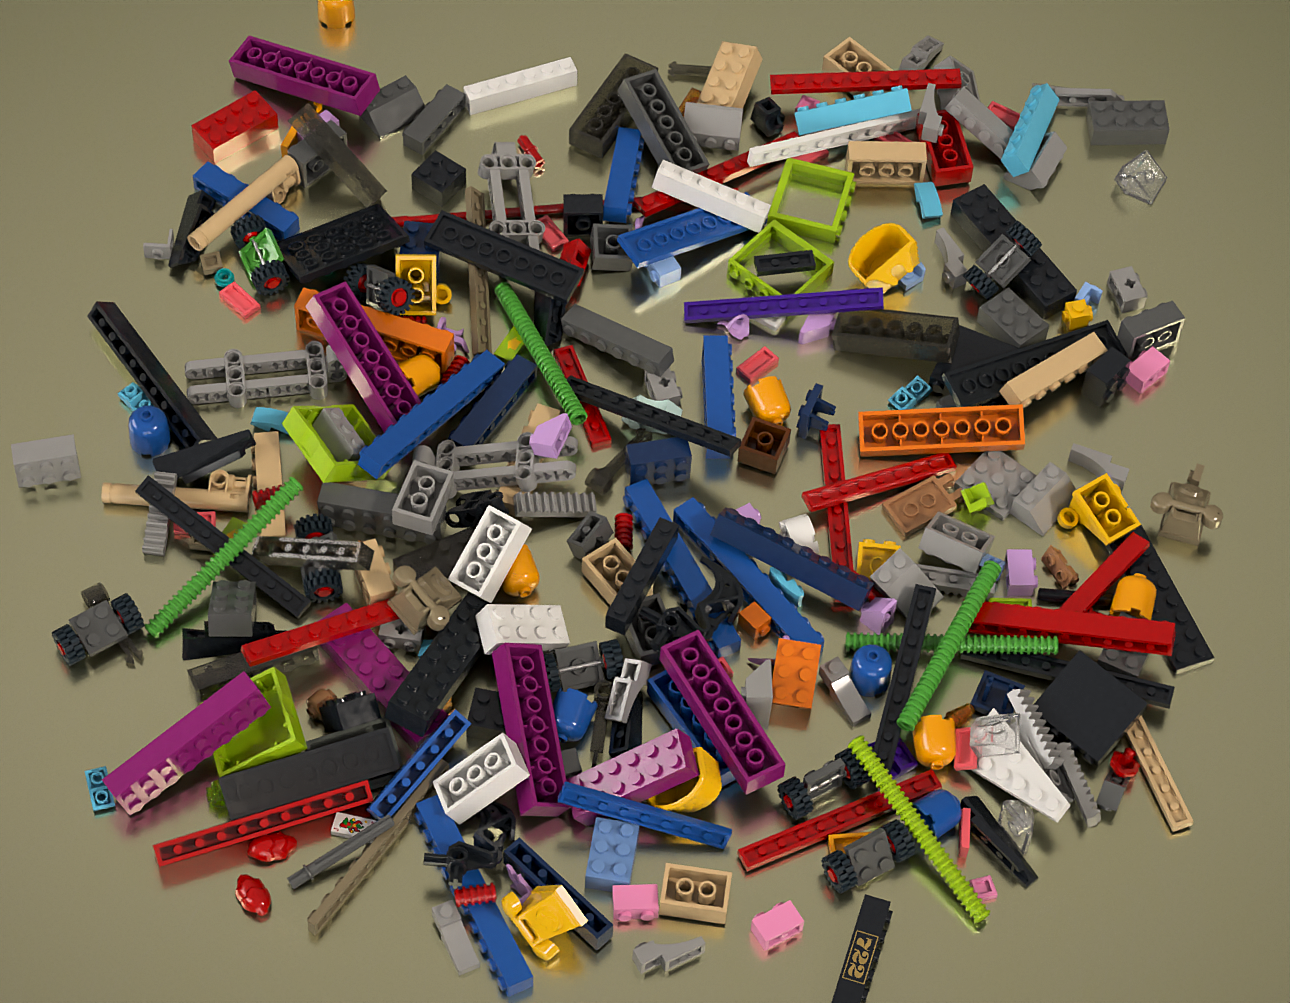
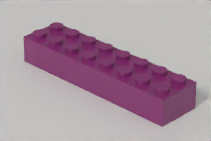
M248 36L229 60L231 70L236 78L358 116L362 115L380 91L375 73L253 36Z
M346 281L313 295L305 307L385 433L391 424L395 425L403 414H409L414 405L421 404L422 402Z
M346 602L320 620L352 611L353 609ZM371 629L320 644L323 650L360 691L366 690V694L375 693L380 713L384 717L389 700L410 673ZM442 709L423 737L390 721V724L415 752L448 714Z
M696 630L662 646L660 651L661 663L745 795L784 777L785 762L700 631Z
M504 643L492 652L505 731L506 735L517 744L530 774L529 777L515 786L520 816L558 817L570 809L571 806L557 802L558 795L566 781L542 645Z
M243 671L104 777L102 781L131 816L133 813L140 811L150 800L158 797L167 787L175 784L185 773L193 770L202 760L210 757L215 750L223 744H227L232 737L248 728L249 724L258 717L265 715L271 706L257 686Z

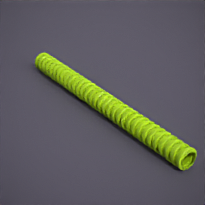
M860 735L853 739L847 747L852 749L853 755L856 754L855 758L860 760L859 764L861 766L864 765L863 769L869 772L867 775L869 777L872 776V782L877 783L875 786L880 788V793L885 794L884 798L888 799V804H892V809L897 811L896 815H900V820L905 822L904 826H908L909 833H913L912 837L917 839L916 843L921 844L920 848L925 850L924 854L929 855L928 859L933 861L932 865L937 867V872L942 873L940 876L946 879L945 883H949V888L954 890L953 894H957V899L962 901L961 905L966 907L965 911L970 912L969 916L974 918V923L984 920L990 915L991 911L986 910V904H982L983 900L977 897L978 893L973 892L974 888L969 886L970 882H966V877L961 875L962 871L957 869V864H953L954 860L949 858V853H945L946 849L940 846L941 842H937V837L932 835L933 831H929V826L924 824L925 820L920 818V813H916L917 809L912 807L913 803L908 802L909 798L904 796V791H900L901 787L896 785L897 781L892 780L893 776L888 774L889 770L884 768V763H880L881 759L876 757V752H872L873 748L868 746V741H864L865 737Z

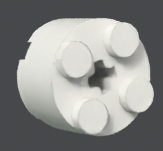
M803 514L779 522L781 530L779 534L781 536L789 537L795 543L811 548L816 554L819 553L818 542L814 538L815 531L808 515Z

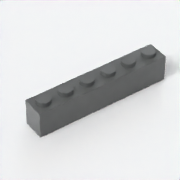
M574 304L561 318L563 332L566 335L575 337L585 344H590L600 351L612 354L618 359H623L633 366L646 370L650 374L661 377L674 362L672 347L577 304Z

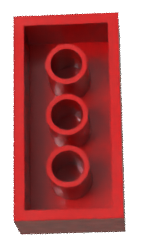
M256 90L191 125L194 142L214 164L279 129L277 113Z
M938 110V115L942 116L941 124L944 125L942 136H938L936 143L921 140L924 125L918 124V113L915 129L919 141L926 142V164L935 187L971 182L974 167L960 123L946 110Z

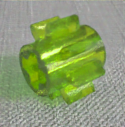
M215 780L211 783V787H206L207 801L212 802V805L215 807L226 806L219 780Z

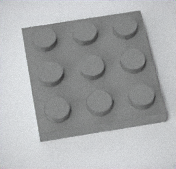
M986 451L955 481L954 487L956 489L962 488L963 490L985 482L994 501V505L985 509L1003 521L1010 514L1013 500L1037 475L1002 451Z

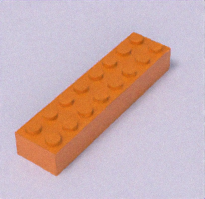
M303 287L294 305L296 329L325 338L305 307L313 295L320 292ZM361 305L395 360L403 362L420 354L426 355L437 362L440 367V374H445L454 359V333Z
M1023 404L858 412L860 457L1024 450L1025 447Z

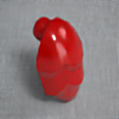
M1125 748L1124 753L1115 751L1112 755L1110 766L1118 777H1134L1138 772L1140 763L1133 758L1136 752L1131 748Z
M281 831L255 837L249 843L247 854L264 862L286 859L288 854L297 848V840L293 836L285 835Z
M247 874L240 875L237 879L235 895L241 902L242 907L247 911L257 913L259 916L266 915L271 904V895L268 889L265 888V885L259 878H253Z

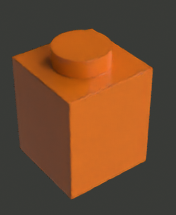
M754 601L739 612L738 624L756 640L760 636H765L770 631L772 618Z

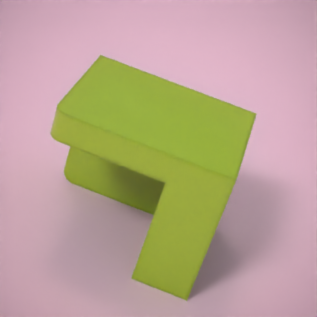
M985 482L961 490L970 513H975L994 505Z

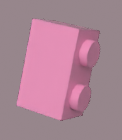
M1153 346L1147 351H1142L1134 362H1130V372L1126 377L1127 383L1141 394L1167 373L1170 360Z
M657 884L613 885V920L629 921L631 919H642L649 921L658 918Z
M791 900L785 903L780 902L776 904L772 910L766 913L761 912L754 916L751 923V931L765 951L802 932L804 920Z

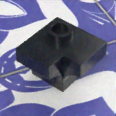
M767 97L755 102L750 119L769 137L783 130L784 125L782 123L785 116L780 112L781 108L771 97Z

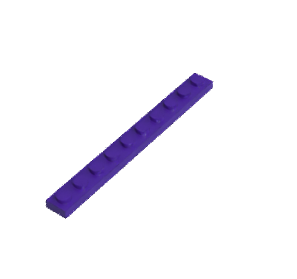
M883 287L684 302L685 324L727 321L741 314L747 315L749 319L884 309Z

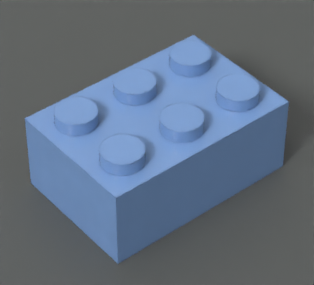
M596 817L585 875V888L612 892L613 885L631 884L640 825Z

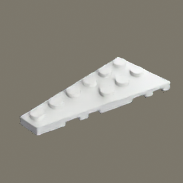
M993 708L978 728L977 769L971 770L1058 823L1070 807V804Z

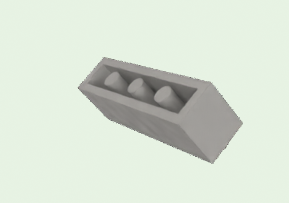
M963 86L944 109L1002 159L1013 130Z

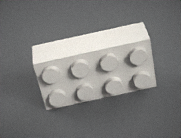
M488 505L448 580L492 603L532 529Z
M487 604L475 616L485 654H492L494 650L504 643L542 645L543 655L549 653L555 655V649L564 648L570 644L560 605Z
M501 733L435 779L433 784L445 814L460 825L525 780L530 774L517 744L507 735Z

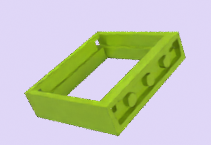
M787 158L768 214L767 225L775 219L796 235L835 244L837 235L840 236L843 226L841 222L846 220L847 211L845 209L850 207L852 196H850V193L855 191L857 182L853 181L854 173ZM792 174L844 186L832 226L780 214Z
M774 219L728 260L727 269L731 277L738 279L759 296L782 295L744 268L743 265L771 239L790 252L812 250L818 272L794 293L801 294L812 293L833 274L834 261Z

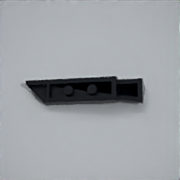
M203 190L191 194L187 198L168 264L170 268L198 260L201 251L195 250L190 245L187 237L215 214L211 210L216 203V200Z
M535 291L534 325L542 340L549 346L561 340V318L565 314L566 304Z
M247 429L153 458L152 462L156 471L175 473L178 476L177 479L182 477L184 483L188 484L242 458L246 454L245 449L255 446L256 441L250 430Z
M204 621V630L182 628V659L192 660L242 653V645L286 632L287 630H275L274 624L270 622H254L252 637H209L208 621Z
M641 690L631 707L627 723L612 721L609 755L611 758L642 745L643 694Z
M978 796L964 797L961 800L960 806L961 810L963 808H971L970 832L1025 888L1029 887L1038 879L1037 874Z

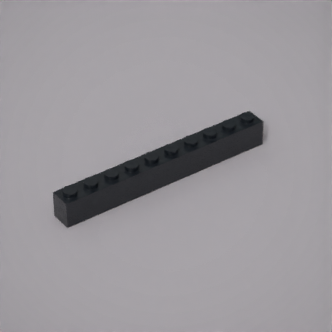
M96 301L87 317L151 403L164 412L169 427L184 447L189 448L218 439L115 302Z

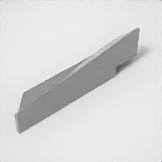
M1032 83V88H1033L1034 86H1036V85H1043V84ZM1049 85L1060 99L1057 106L1088 107L1089 101H1125L1123 95H1118L1112 89L1067 88Z

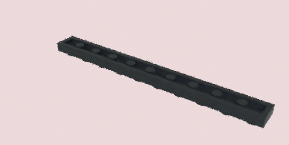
M573 376L567 378V382L579 401L729 457L741 446V439Z
M149 475L135 490L137 495L212 553L219 552V548H223L224 543L229 542L228 536ZM244 549L242 553H238V557L233 558V562H229L230 567L248 581L256 582L257 588L297 619L300 618L312 603Z
M915 584L873 752L877 754L876 757L881 759L880 763H884V768L889 770V775L891 774L902 731L896 721L911 695L936 595V588Z
M963 651L960 658L1054 681L1070 662L1040 654L1034 655L1032 652H1030V655H1027V652H1023V654H1020V652H1017V654H1013V652H1010V654H1007V652H1003V654H1000V652L993 654V652H990V654L983 652V654H980L977 651L974 654L973 651H970V653ZM1107 671L1148 704L1170 709L1174 686Z

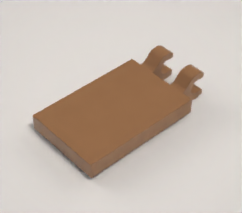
M948 473L940 479L932 476L882 503V508L902 535L907 537L927 526L938 511L947 515L955 511L957 504H961L965 500L961 493L962 488L957 489L951 494H948L945 490L954 486L952 483L954 478Z

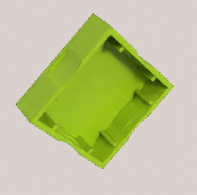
M354 404L326 407L315 405L293 406L282 425L323 483L385 479L391 468L378 479H375L358 465L359 461L344 459L343 462H337L312 426L323 408H340L349 423L354 427L358 436L364 441L365 446H370L376 436Z
M272 667L250 678L271 708L265 715L258 717L249 724L248 728L232 737L227 744H223L214 751L213 756L219 777L293 756L308 749L287 678L277 668Z

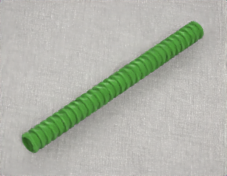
M508 282L499 283L495 287L494 293L497 295L565 413L568 414L570 422L573 425L582 424L588 417L585 409L567 382Z
M289 477V481H285L284 486H280V490L275 491V495H271L270 500L265 501L266 504L261 506V510H257V514H253L252 519H248V523L243 524V528H239L238 533H234V537L229 538V542H225L224 547H220V551L215 552V556L210 557L209 562H205V567L202 566L200 568L201 571H197V575L192 576V580H188L186 582L187 585H183L182 590H178V594L173 595V599H169L168 604H164V608L162 610L159 609V613L154 614V618H150L148 624H144L145 629L154 638H159V634H163L165 628L168 629V624H172L173 619H177V615L182 614V610H186L188 608L187 605H191L192 600H196V596L201 595V591H205L206 586H210V582L216 580V576H220L219 572L224 571V567H228L230 565L229 562H233V558L238 557V553H242L243 548H247L248 543H252V539H256L257 534H261L262 529L267 528V524H271V520L276 518L275 515H279L280 510H284V506H288L290 504L289 501H293L294 496H298V492L303 491V486L294 477Z
M990 560L984 562V566L978 573L970 591H968L951 625L934 652V656H932L931 661L925 668L922 677H920L917 686L914 688L911 697L896 721L901 729L909 732L915 729L918 720L926 709V705L941 682L943 674H945L946 669L952 662L977 613H979L982 604L985 602L993 584L1001 573L1002 569L998 563Z
M847 632L846 649L847 651H850V649L856 651L862 646L870 644L878 645L887 650V652H890V650L896 652V650H899L903 633H900V635H897V633L890 635V633H887V635H883V633H880V635H877V633L870 635L867 632V635H863V632L857 634V632H854V634ZM927 634L921 653H923V650L927 651V653L930 651L934 653L942 641L943 634H940V636H937V634H933V636ZM967 634L957 651H960V653H963V651L967 653L973 651L974 654L979 651L980 654H983V652H987V654H990V652H993V654L1000 652V654H1003V652H1007V654H1010V652H1013V654L1027 652V655H1030V652H1033L1034 655L1040 653V655H1043V653L1057 655L1058 638L1057 636H1054V638H1050V636H1047V638H1044V636L1037 638L1036 635H1034V638H1030V635H1027V637L1020 635V637H1017V635H1014V637H1010V635H1007V637H1003V635H1000V637H997V635L990 637V635H987V637L980 635V637H977L976 634L973 636Z

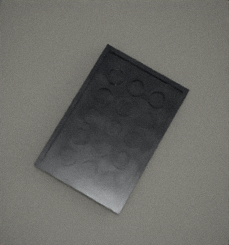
M377 203L278 241L277 244L284 257L283 264L303 284L309 283L318 277L327 276L336 270L345 269L354 263L363 262L372 256L381 255L390 249L399 248L410 242L409 235Z

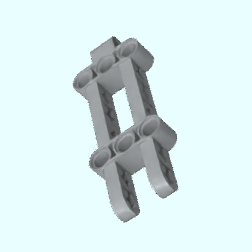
M494 142L491 154L483 155L478 167V175L488 181L493 218L489 225V230L540 251L539 244L545 232V225L543 222L535 220L530 178L533 175L536 160L529 154H517L515 142ZM501 180H516L521 220H506Z
M318 341L309 342L305 350L242 356L241 351L238 349H230L226 351L224 358L194 360L184 365L185 376L188 379L226 376V382L189 387L186 393L187 399L191 404L229 401V404L234 408L245 406L247 399L310 393L311 397L315 400H322L328 395V383L340 382L347 378V372L330 345L326 347V356H324L323 345ZM306 368L308 372L305 375L245 380V374Z
M531 432L521 434L517 441L456 447L455 443L451 440H445L438 445L436 457L431 448L425 445L416 446L413 450L412 463L415 460L454 472V486L448 499L453 498L457 491L513 485H519L523 492H530L537 487V483L572 480L576 476V465L571 461L539 463V459L549 457L534 455L529 444L530 436L533 434ZM567 436L558 457L576 454L578 440ZM515 461L514 466L459 471L460 466Z

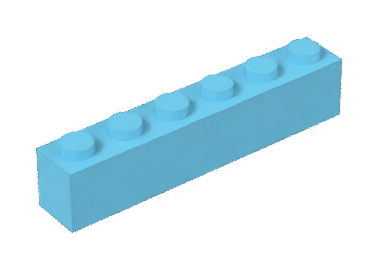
M1048 83L1036 85L1030 90V95L1025 102L1023 111L1004 150L1001 162L1013 177L1029 172L1060 100Z
M902 85L891 87V91L886 93L882 89L873 91L872 96L865 97V93L854 95V100L846 101L845 97L836 99L835 104L828 105L827 102L816 104L817 108L809 109V106L797 108L798 112H794L798 135L912 111L908 89H903Z

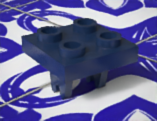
M816 383L813 390L809 389L805 399L807 402L800 407L798 413L800 418L796 428H799L798 437L806 439L811 428L827 431L829 422L817 416L818 412L832 416L835 414L836 406L822 400L823 385Z
M985 670L969 708L989 715L994 708L1006 723H1010L1015 710L1007 693L1013 689H1024L1025 685Z

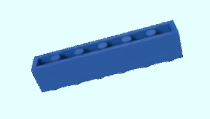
M623 127L618 129L603 206V221L626 223L627 216L632 214V204L630 202H634L635 190L632 189L637 187V177L635 175H639L640 164L637 163L642 160V151L640 149H644L645 142L644 138H641L639 129Z
M208 161L193 175L194 188L198 191H205L223 206L249 186L239 181L234 175L223 171L218 165H213ZM267 197L242 216L244 219L246 215L250 217L251 214H254L255 217L256 215H259L260 218L262 217L267 228L272 231L274 238L279 241L294 236L300 230L299 217L294 212L286 210L278 202H273Z
M456 709L450 711L365 810L377 821L386 815L392 816L472 723Z

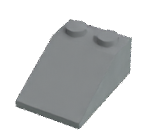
M900 548L870 576V581L874 583L873 586L885 598L897 600L896 609L906 619L915 584L936 588L916 563ZM937 588L932 609L944 598Z

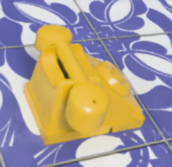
M396 254V277L411 283V288L415 290L412 293L415 295V299H411L414 302L413 306L409 304L411 309L409 311L405 310V314L400 315H436V302L438 304H446L452 297V291L448 285L443 283L436 285V254Z
M1107 473L1075 490L1072 493L1073 498L1069 508H1063L1057 516L1061 527L1072 529L1079 521L1080 524L1088 528L1106 546L1141 525L1131 508H1127L1128 504L1121 495L1120 487L1112 482Z
M563 885L537 886L531 891V895L522 905L516 894L512 891L501 900L503 911L516 925L527 943L531 946L532 951L536 956L546 961L560 952L559 948L549 938L574 928L582 927L588 921Z

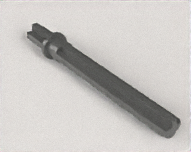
M390 815L384 816L307 866L304 864L302 869L287 878L293 889L309 879L314 880V876L395 825Z

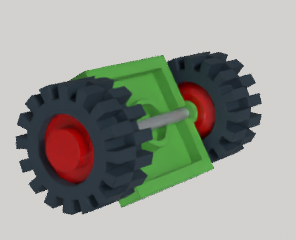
M251 214L250 217L246 215L245 219L239 218V222L235 221L233 223L234 226H231L230 233L236 246L241 249L239 254L256 291L260 295L263 294V296H266L267 293L269 296L273 295V292L279 293L278 290H284V286H288L290 277L282 262L284 257L272 231L267 228L263 218H260L259 215L255 217L254 214Z

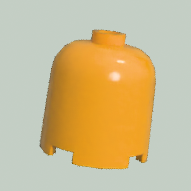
M317 0L319 21L327 24L328 28L340 29L346 27L345 24L350 21L353 22L355 17L354 0Z
M420 354L398 363L418 397L434 390L440 382V367L429 356Z
M768 376L759 379V384L753 387L751 385L747 386L743 395L753 417L782 426L784 421L790 416L791 405L781 379L777 380L776 376Z
M526 544L522 546L501 584L503 591L512 597L523 598L529 596L540 581L533 555Z
M1135 573L1134 575L1123 577L1117 585L1109 615L1119 616L1121 612H1126L1138 618L1151 620L1156 598L1155 585L1146 579V576L1143 574Z
M942 715L921 717V721L917 723L912 731L916 759L921 765L930 767L932 770H940L950 764L956 755L955 721L952 718L948 720L942 719Z

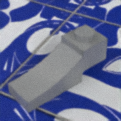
M929 35L912 47L911 53L902 59L899 70H924L934 56L942 50L944 43Z
M928 83L919 113L918 124L924 125L921 140L936 143L938 136H942L944 125L941 124L942 116L938 115L935 108L934 92L936 85Z
M940 228L936 231L935 244L939 248L945 262L942 277L946 283H949L952 289L966 284L967 281L963 275L968 270L963 265V252L946 230Z
M1073 443L1068 461L1084 467L1097 477L1107 473L1112 482L1120 487L1122 493L1129 469L1111 463V455Z
M837 656L820 665L819 675L830 689L829 695L850 724L855 726L869 719L871 712L855 688L849 675L850 672Z
M625 658L621 676L614 678L605 719L627 723L637 694L643 685H647L652 664L642 660Z
M453 900L432 907V917L459 976L479 968L480 962L473 950Z
M702 936L676 944H655L653 940L648 943L642 942L633 949L632 960L641 974L660 964L664 971H668L703 954L706 943Z

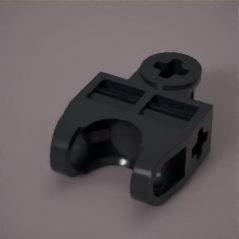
M491 489L463 494L457 499L456 507L449 509L445 514V521L452 528L473 527L479 524L488 505L507 515L509 514V509L504 505L502 492L492 493ZM450 514L457 515L459 522L452 521Z

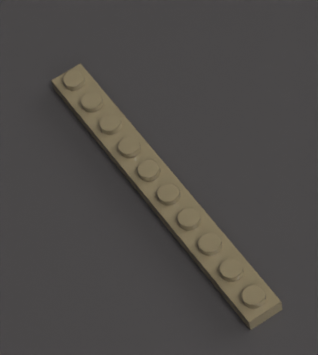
M469 186L465 189L466 220L486 228L484 193ZM468 263L472 354L475 356L482 354L485 350L492 353L488 271Z
M441 759L428 773L425 780H422L415 788V792L411 797L409 796L402 803L401 809L391 816L395 825L377 836L371 845L367 844L365 846L362 856L358 861L354 860L351 863L348 873L337 880L333 891L327 893L323 897L317 910L314 909L307 918L309 932L316 936L414 817L416 803L430 798L436 789L433 781L449 770V763Z

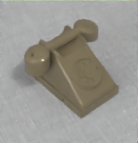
M1171 482L1168 493L1159 492L1155 494L1150 503V508L1153 512L1163 514L1158 536L1196 546L1199 545L1203 525L1209 529L1220 527L1223 519L1222 510L1216 505H1208L1211 492L1201 489L1192 484Z
M404 565L395 570L392 578L397 586L406 588L389 599L387 604L412 634L415 635L426 626L435 631L443 630L450 619L448 610L461 602L463 598L436 566L415 580V570L410 566Z

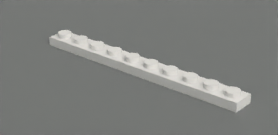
M920 109L762 146H755L749 150L747 163L750 167L847 145L848 141H864L894 134V132L915 129L917 114L920 113Z

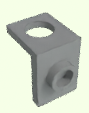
M173 229L169 230L167 244H143L145 258L170 259L174 247Z

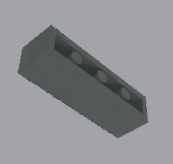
M448 84L442 90H438L434 99L425 105L424 110L415 116L409 126L404 128L402 133L403 145L423 155L466 107V94Z

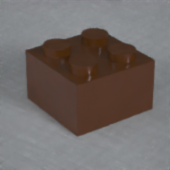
M752 417L741 441V446L738 449L737 461L776 474L790 443L791 429Z

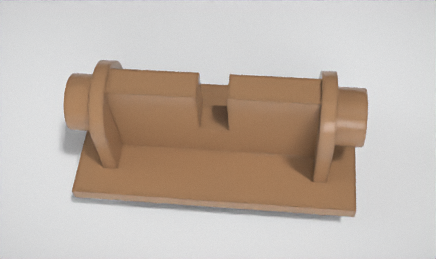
M1050 545L1041 560L1065 590L1070 582L1075 584L1079 581V574L1074 571L1071 565H1066L1068 561L1062 555L1061 550Z

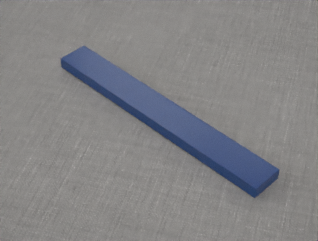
M566 781L557 799L559 803L721 849H725L732 835V829Z

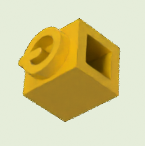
M1085 299L1065 303L1064 311H1062L1061 315L1068 332L1087 327L1088 323L1093 320L1092 307L1086 304Z

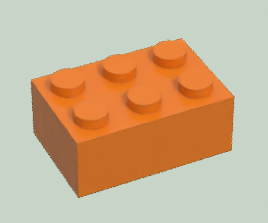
M779 638L772 678V704L812 709L821 651L820 644Z

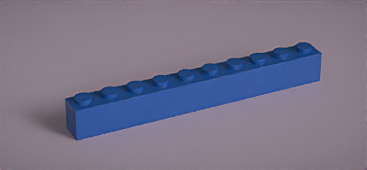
M485 350L482 354L475 355L471 363L464 364L457 374H452L445 384H440L432 395L429 393L421 404L414 405L409 414H403L395 425L391 424L382 436L378 435L373 440L370 446H364L359 453L358 465L375 479H378L494 382L495 377L502 373L505 363L488 350Z
M648 479L625 487L623 502L627 508L631 509L633 520L636 524L639 523L645 540L650 536L660 517L672 522ZM678 532V539L661 569L668 573L669 582L673 588L676 587L680 602L687 606L689 617L698 624L694 614L697 604L710 595L713 590ZM722 612L709 614L708 617L716 618ZM728 616L719 624L718 629L713 632L712 638L707 641L717 659L740 651L741 638L734 626L729 624Z
M692 497L674 509L673 521L679 525V528L706 558L722 566L738 580L742 587L743 599L749 605L755 601L772 618L771 630L779 638L788 635L790 640L820 644V653L823 652L824 638L822 634L812 628L809 620L806 617H802L797 611L796 606L784 597L782 590L778 587L776 588L771 583L766 573L761 572L757 563L750 559L745 552L710 535L716 518L709 515L701 502Z
M438 794L416 803L414 817L418 825L422 824L424 838L427 843L431 842L433 854L447 855L449 846L458 841L465 843L454 820L445 814ZM441 867L445 879H448L449 873L445 871L446 867ZM479 869L467 871L462 880V886H465V888H469V885L476 887V884L483 886L485 883ZM450 885L451 891L454 895L455 889H453V886ZM489 901L488 904L482 902L481 905L475 903L473 906L468 904L466 907L461 905L460 909L463 915H468L470 919L469 927L472 933H477L480 939L478 944L482 953L486 952L489 957L487 961L491 971H496L498 975L497 982L502 991L505 990L509 997L533 987V975L496 902Z

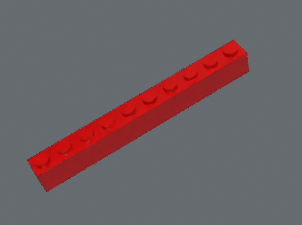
M986 601L982 604L968 633L993 636L1003 635V637H1007V635H1010V637H1014V635H1017V637H1020V635L1027 637V635H1030V638H1034V635H1036L1037 638H1040V636L1054 638V636H1057L1058 643L1166 656H1172L1176 636L1175 623L1168 621H1154L1145 618L1136 619L1101 613L1092 614L1082 611L1074 612L1039 606L1030 607Z
M362 780L156 843L152 847L157 865L161 867L374 801L368 780Z

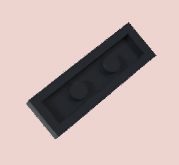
M812 250L754 256L757 277L816 270Z

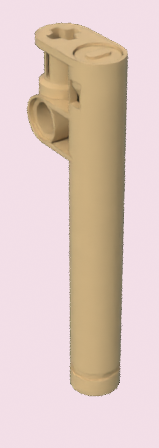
M289 155L282 157L188 235L187 239L190 245L195 250L202 251L265 197L281 204L286 198L288 189L293 185L301 183L296 161Z
M219 469L211 473L208 489L176 487L175 496L191 509L248 513L253 478L252 475H248V477H235V475L228 474L226 471ZM103 483L102 503L150 505L135 493V490L140 485Z

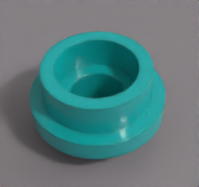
M227 268L218 270L214 277L215 283L220 287H227L235 280L234 274Z

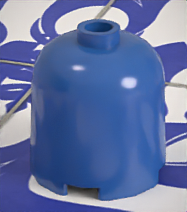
M151 405L142 406L133 411L128 423L132 449L139 455L150 454L151 457L162 454L168 449L171 439L168 420L164 412L158 407Z
M865 645L855 652L851 661L849 675L859 695L875 697L876 694L887 690L891 679L892 659L889 653L878 645Z
M561 688L557 691L552 705L559 742L579 741L586 733L598 707L596 701L591 703L587 700V694L568 688L567 692H564Z
M937 789L914 801L912 806L917 809L916 813H920V818L925 820L924 824L929 826V831L932 830V835L936 836L937 839L954 828L960 822L962 816L959 799L943 789Z

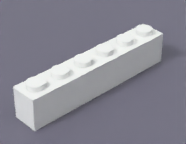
M571 57L464 86L467 110L470 115L577 86V69Z
M665 160L662 161L657 170L652 185L653 189L758 233L761 231L771 207L768 203Z

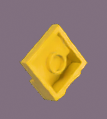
M863 539V542L858 543L856 572L859 575L866 576L870 581V576L899 548L901 549V546L896 545V542L884 541L883 544L875 543V540Z

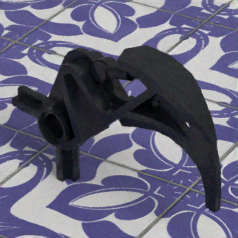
M702 556L700 563L706 565L713 572L715 586L711 594L697 604L694 614L698 624L679 606L666 609L663 614L646 606L641 608L638 616L656 625L657 634L650 643L653 651H661V647L665 645L667 640L672 638L679 639L696 630H699L704 639L708 641L712 638L713 632L718 629L719 624L727 618L728 614H731L728 622L730 625H733L739 615L743 601V591L738 580L722 566ZM722 612L716 618L708 617L709 614Z
M493 801L478 812L481 823L473 835L474 846L458 841L449 846L447 855L424 853L423 865L446 867L445 871L449 873L448 884L453 886V889H457V886H462L463 876L467 871L480 868H495L502 861L503 844L507 838L506 835L509 834L510 844L515 840L516 818L513 811L508 807ZM499 837L497 841H495V842H492V841H491V840H493V839Z

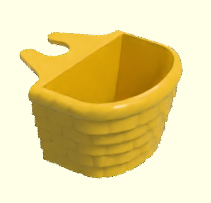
M886 223L876 226L860 237L855 246H853L848 258V266L865 287H883L884 294L892 286H896L901 278L907 273H911L914 267L920 263L917 253V242L899 224Z
M702 747L693 748L699 776L646 799L650 806L671 812H695L707 807L718 797L722 788L718 761L707 751L703 750Z

